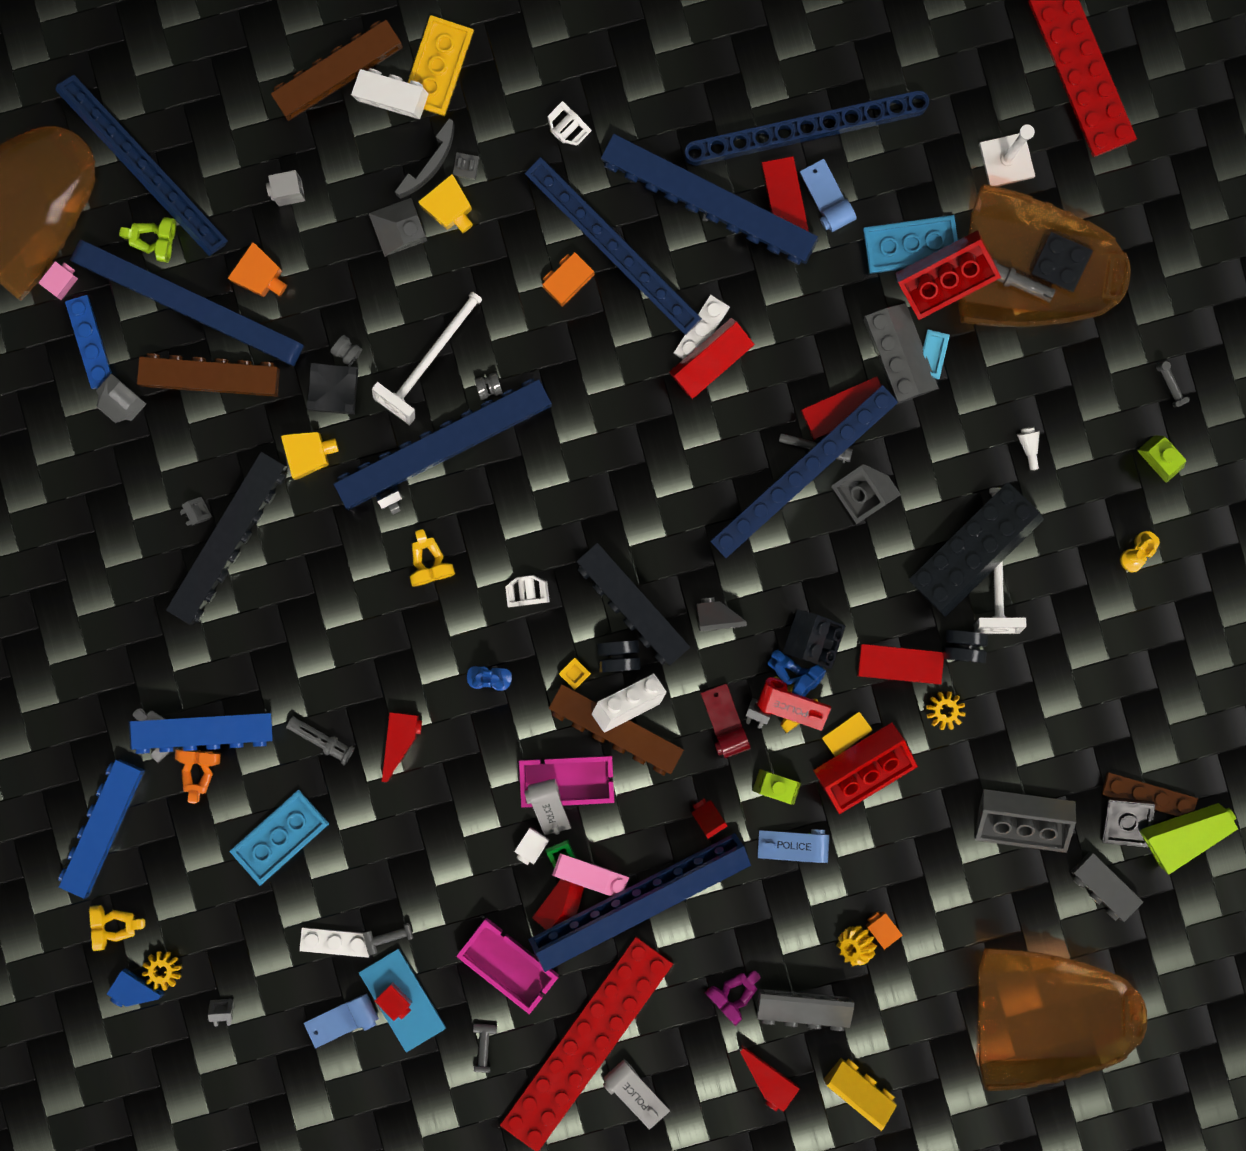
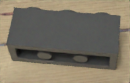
M1089 852L1070 871L1075 876L1072 880L1082 889L1086 886L1091 891L1089 896L1098 905L1103 903L1108 908L1106 913L1115 921L1119 919L1125 922L1143 903L1094 853Z

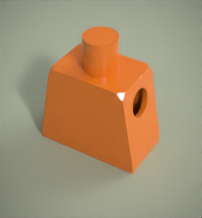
M254 243L251 244L228 277L234 284L262 297H265L269 290L281 296L287 287V284L278 279L282 270Z

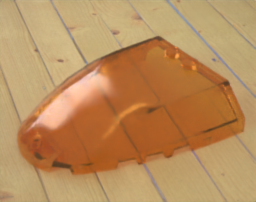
M56 126L32 129L0 144V284L20 301L38 283L52 265L53 259L59 250L64 247L71 230L75 228L76 221L82 210L85 209L96 180L95 159L89 146L74 132Z
M986 184L980 187L971 215L969 234L978 230L992 258L996 259L997 263L1008 268L1014 267L1016 273L1052 289L1054 288L1055 293L1051 297L1050 303L1014 286L1005 287L1002 282L996 280L959 299L961 323L1000 327L1055 325L1097 317L1120 303L1129 286L1131 269L1127 253L1123 252L1115 237L1090 221H1085L1073 215L1070 211L1059 209L1053 206L1052 203L1042 202L1032 198L1030 195ZM1051 232L1093 250V254L1074 294L1031 275Z
M984 948L979 967V1066L985 1090L1001 1091L1038 1087V1085L1059 1083L1062 1080L1078 1078L1084 1074L1100 1071L1120 1063L1128 1058L1127 1056L1136 1046L1141 1044L1147 1029V1009L1141 994L1124 978L1098 967L1055 955L1014 949Z

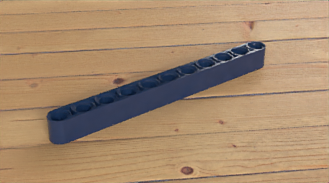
M914 91L693 141L685 148V160L691 166H699L920 116L928 107L929 97L925 92ZM920 99L923 102V107H914L912 100ZM898 104L901 107V112L893 113L890 110V105ZM875 109L878 111L879 117L871 118L868 116L867 111ZM853 114L856 116L857 121L855 123H848L845 116ZM831 119L835 126L833 128H826L823 125V120ZM809 124L812 127V132L803 133L800 126ZM786 129L790 132V136L788 138H781L778 135V131ZM759 134H764L767 136L768 141L761 144L756 141L755 137ZM736 139H742L745 141L746 146L738 149L734 146L733 142ZM714 144H720L724 150L716 154L711 150V147ZM692 149H697L701 152V156L693 159L688 153Z
M79 239L70 258V261L289 365L295 366L304 345L83 240Z

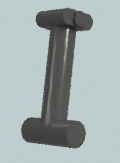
M1160 362L1156 365V369L1162 373L1175 400L1172 406L1180 407L1188 403L1190 399L1183 397L1170 370V362Z
M403 924L404 928L375 937H373L372 931L362 933L368 955L376 954V946L404 937H407L408 940L413 939L410 924Z
M474 1023L473 1033H480L478 1066H474V1071L490 1073V1067L487 1066L489 1034H497V1025Z

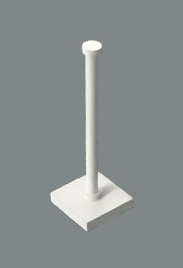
M1031 125L1022 126L1019 134L979 143L989 188L1035 177L1027 140L1031 139L1035 133Z
M474 292L469 294L470 298L397 393L390 392L378 382L372 388L373 399L409 426L415 419V409L404 402V397L475 305L481 303L482 298Z
M990 488L989 494L993 497L1001 488ZM1003 561L994 569L995 616L992 618H979L974 623V632L1020 634L1026 628V618H1007V616H1004Z

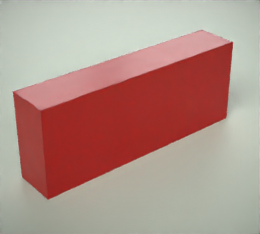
M794 156L762 162L761 167L771 213L809 232Z
M730 318L669 373L685 393L693 399L755 344L738 322Z
M876 376L802 409L801 414L813 440L827 435L881 386L878 377Z
M860 644L857 676L941 685L944 652Z

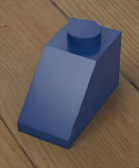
M125 968L120 972L107 995L111 997L110 1001L115 1005L127 1007L158 1000L164 995V992L159 989L154 990L153 985H147L144 979Z

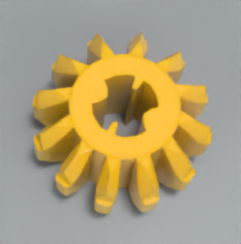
M947 691L945 698L942 692H938L939 701L935 697H931L930 700L935 705H926V709L933 710V713L926 715L927 718L935 717L931 725L936 726L940 722V730L945 729L946 722L950 730L954 729L952 721L960 725L962 722L957 716H965L964 712H959L958 710L965 707V704H956L960 699L958 695L951 700L952 692ZM944 704L946 707L951 708V712H948L950 714L948 717L940 713V709H943L942 705Z
M861 925L852 926L845 929L839 935V942L836 946L841 949L839 955L845 957V962H851L852 966H861L868 963L874 957V950L877 945L872 942L874 937L868 935L869 929L863 930Z
M161 951L156 952V957L151 954L148 956L150 963H143V967L149 969V971L143 972L142 976L150 977L146 981L147 985L155 982L153 985L154 990H157L161 984L163 991L168 989V984L172 987L176 985L174 979L181 978V975L175 971L182 969V965L175 966L174 963L178 961V957L170 960L171 952L169 951L165 953L164 957ZM164 966L167 969L164 973L167 974L159 975L158 970Z

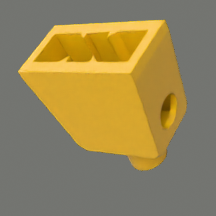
M450 175L418 202L424 211L447 230L456 225L462 233H465L473 226L466 216L472 208L453 175Z
M319 432L281 436L294 480L328 466L327 455L339 452L336 439L323 441Z

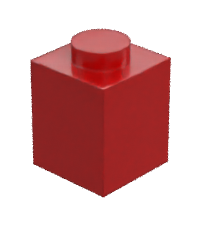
M394 983L375 1000L378 1006L393 1021L398 1017L402 1020L411 1011L409 1006L412 1001Z

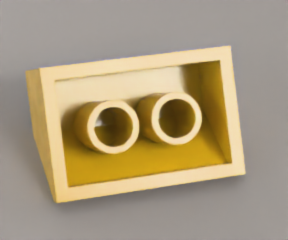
M840 1058L824 1078L827 1087L882 1131L897 1106L893 1101L895 1096L885 1088L882 1091L875 1086L877 1082L867 1073L865 1076L861 1075L857 1071L859 1067L849 1058L847 1061Z

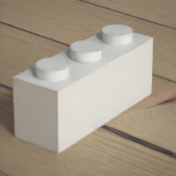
M371 68L368 71L360 69L351 94L357 101L413 118H421L429 95L423 88V84L412 80L410 83L402 81V78L392 74L389 77L382 76L381 72Z
M652 674L598 701L592 716L605 733L660 705L667 691L655 674Z

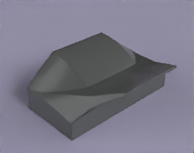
M112 373L96 390L98 394L96 407L115 423L123 420L132 421L147 404Z

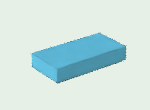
M927 330L923 345V355L925 359L927 356L932 369V372H930L931 376L939 380L950 335Z

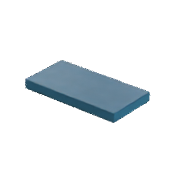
M954 215L863 228L869 274L904 269L958 241Z
M297 790L229 852L261 886L326 828L329 822L300 790Z
M399 948L359 972L374 1000L394 983L412 1001L409 1006L411 1011L402 1020L398 1017L393 1021L380 1008L405 1052L410 1051L446 1029V1026Z

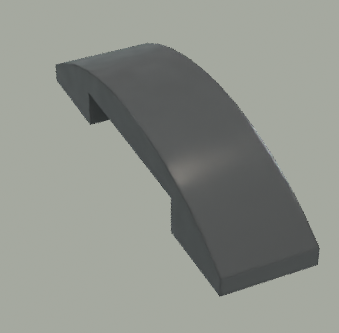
M450 118L436 136L437 141L441 144L417 178L415 179L408 174L396 189V196L400 199L423 187L444 163L454 136V123Z

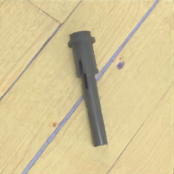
M781 433L779 442L809 450L818 443ZM847 448L836 459L842 460V463L850 462L853 449Z

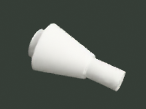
M1034 427L1022 428L1021 433L1017 434L1026 456H1028L1030 470L1039 469L1037 454L1040 431L1035 430Z

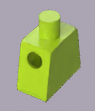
M1154 435L1137 450L1166 483L1181 471L1186 464V459L1165 436Z
M759 769L752 791L794 805L801 782Z

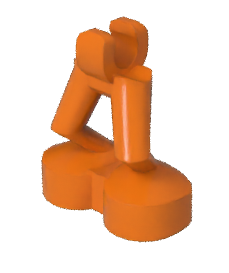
M183 748L175 750V759L185 764L181 770L183 791L189 792V803L195 804L199 802L200 793H206L213 776L209 766L220 764L221 753L198 750L183 751ZM195 763H198L204 772L198 784H193L191 769Z

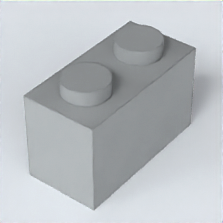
M296 170L268 176L269 183H266L268 196L278 206L306 201L302 180Z

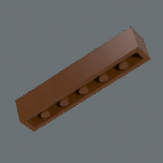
M387 20L375 22L370 26L368 32L355 35L346 46L340 45L332 50V55L325 59L319 58L312 64L313 67L307 71L301 70L293 76V80L277 85L271 95L286 119L290 121L357 78L360 69L368 71L369 68L376 66L403 48L402 43Z
M146 354V357H139L137 385L150 388L278 397L280 369L274 367V363L260 362V366L251 365V361L238 360L237 364H230L227 359H215V362H206V358L192 357V361L183 360V356L169 355V359H162L158 354Z
M561 684L549 707L552 710L551 716L561 721L567 718L573 722L572 727L581 732H584L585 729L593 732L591 737L602 743L608 740L613 743V749L622 754L625 751L634 754L632 759L645 765L646 761L654 765L652 770L665 776L666 772L672 774L684 749L630 720L604 733L592 716L597 703Z

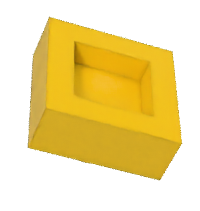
M576 658L559 673L574 690L591 674Z

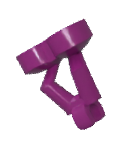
M752 971L747 976L744 973H740L725 981L722 990L711 986L705 991V994L736 1026L742 1020L739 1008L748 1004L757 991L754 984L761 977L756 971ZM743 984L746 988L741 998L733 1003L729 1002L728 994L730 989Z

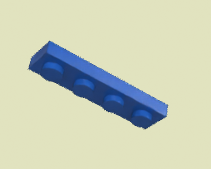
M84 295L65 301L91 389H97L112 372L89 296Z

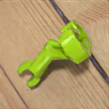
M164 217L159 226L155 223H133L131 229L121 227L119 236L129 240L130 246L147 254L154 251L157 261L168 263L172 255V241L176 233V220ZM154 232L158 235V239L155 243L149 245L139 239L140 234Z

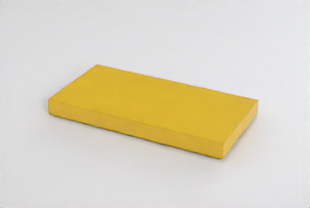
M430 15L407 82L410 83L411 80L423 84V88L429 93L423 110L442 116L446 115L474 29Z

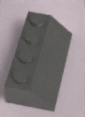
M906 303L885 308L864 317L863 321L892 396L898 401L897 404L939 389L935 378L931 376L930 372H932L927 356L925 359L923 355V346Z
M983 789L979 804L975 840L1067 853L1076 824V802Z
M759 989L756 1017L761 1020L762 1024L774 1025L775 1021L784 1022L785 1026L798 1027V1023H803L812 1029H821V1025L831 1026L830 1030L844 1031V1027L850 1028L854 1001L851 997Z

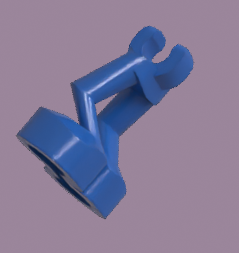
M775 650L771 654L772 658L768 661V665L775 670L779 678L787 686L795 683L792 693L806 697L811 689L813 690L818 686L826 673V670L819 665L813 666L810 669L802 668L779 650ZM785 668H787L796 675L802 676L790 679Z
M473 666L467 673V682L474 689L491 688L492 686L498 691H504L509 688L512 681L510 670L503 668H492L489 670L487 667Z

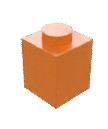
M884 911L881 914L876 912L867 919L869 923L866 924V927L884 950L903 936Z

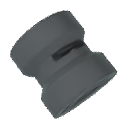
M343 335L337 340L330 352L334 356L342 358L344 364L351 366L363 349L358 345H352L350 339Z
M497 372L489 374L486 378H474L481 400L488 399L493 394L496 396L503 394Z

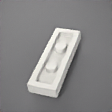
M710 295L698 314L702 320L683 337L674 354L681 359L687 357L715 332L730 307Z
M302 927L300 951L368 958L370 956L368 955L361 932Z

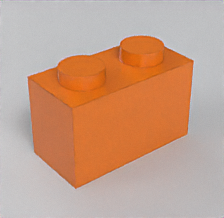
M575 252L571 256L567 254L559 262L561 266L555 272L551 270L543 278V288L562 307L595 275L594 271Z

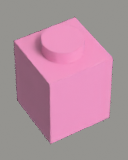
M55 261L39 284L62 300L78 278L73 275L75 270L65 262L60 265Z

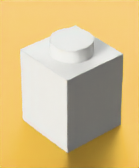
M530 827L514 851L518 854L516 858L526 865L529 862L534 864L549 842V839Z

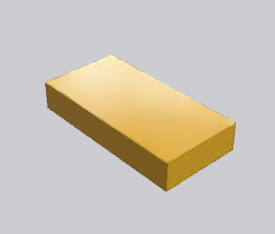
M857 712L822 737V740L834 757H836L873 730L862 714Z

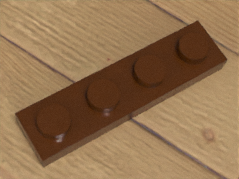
M1107 772L1101 795L1113 798L1155 802V810L1178 817L1194 812L1198 798L1109 772Z

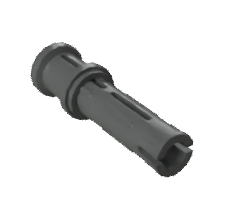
M993 259L1001 275V278L997 281L1002 282L1003 286H1014L1050 303L1051 297L1055 293L1054 288L1052 289L1016 273L1014 267L1008 268L997 263L996 259Z
M292 716L286 726V729L322 748L325 755L328 756L330 754L339 759L343 765L348 762L355 749L353 746L348 747L338 741L336 736L329 737L295 716Z

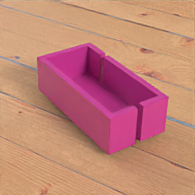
M612 755L545 759V763L542 764L541 759L519 761L521 808L533 807L532 803L527 804L524 791L528 790V785L556 779L562 805L615 802L614 781H609V777H613Z
M486 917L456 957L530 1015L543 998V994L540 991L542 990L546 994L558 979L559 974L552 969L544 972L534 954L507 933L503 937L501 935L503 930Z

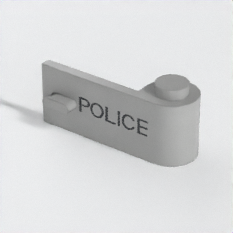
M556 779L528 785V790L524 791L527 804L532 803L544 835L552 833L558 835L560 831L571 829L561 802Z
M625 1059L603 1077L605 1089L611 1095L615 1092L649 1130L670 1112L668 1107L640 1079L637 1072Z

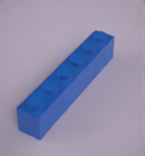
M271 713L129 721L130 749H136V754L150 753V748H159V752H174L173 747H183V751L197 750L199 745H206V750L220 749V744H229L230 748L244 747L243 743L253 742V747L267 746V741H272Z
M117 759L114 763L111 762L106 771L108 778L105 784L101 783L96 796L99 798L95 805H91L87 813L89 820L87 825H83L78 833L79 843L69 853L68 860L71 861L67 869L63 868L58 881H61L58 888L83 899L89 897L145 770L121 759Z

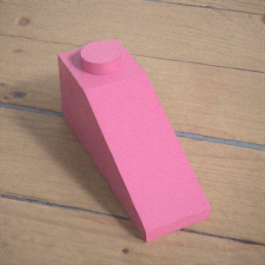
M561 853L552 876L609 896L625 890L629 877Z

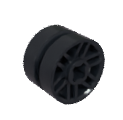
M946 630L945 642L955 644V646L945 647L944 659L986 663L987 652L978 649V647L988 646L989 634Z
M639 641L598 643V656H607L608 658L598 661L599 673L640 670V658L630 657L631 654L640 652Z

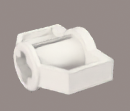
M563 101L547 116L550 131L562 143L577 146L592 131ZM564 110L567 115L553 128L552 121ZM570 121H572V123H571L562 133H560V132L562 131V129H563ZM578 126L583 129L572 141L565 140Z
M535 575L516 577L505 587L508 607L550 602L547 581ZM534 579L539 581L540 599H536ZM518 582L520 601L516 602L514 584Z

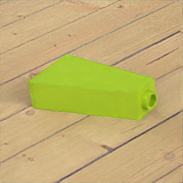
M1217 803L1143 828L1139 832L1159 866L1169 875L1238 830L1234 822L1236 816L1230 808L1225 809Z

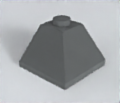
M412 198L369 213L384 256L427 241Z
M864 464L832 485L835 493L856 524L901 495L888 475Z
M714 598L701 599V603L696 604L699 632L747 626L746 620L720 601L715 602Z

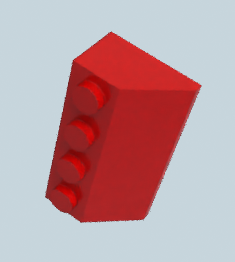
M978 230L896 272L898 284L918 320L1001 278Z
M890 723L813 771L835 809L841 814L918 766L904 738L894 724Z

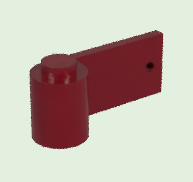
M727 683L701 692L718 742L714 743L718 755H723L724 758L751 749Z

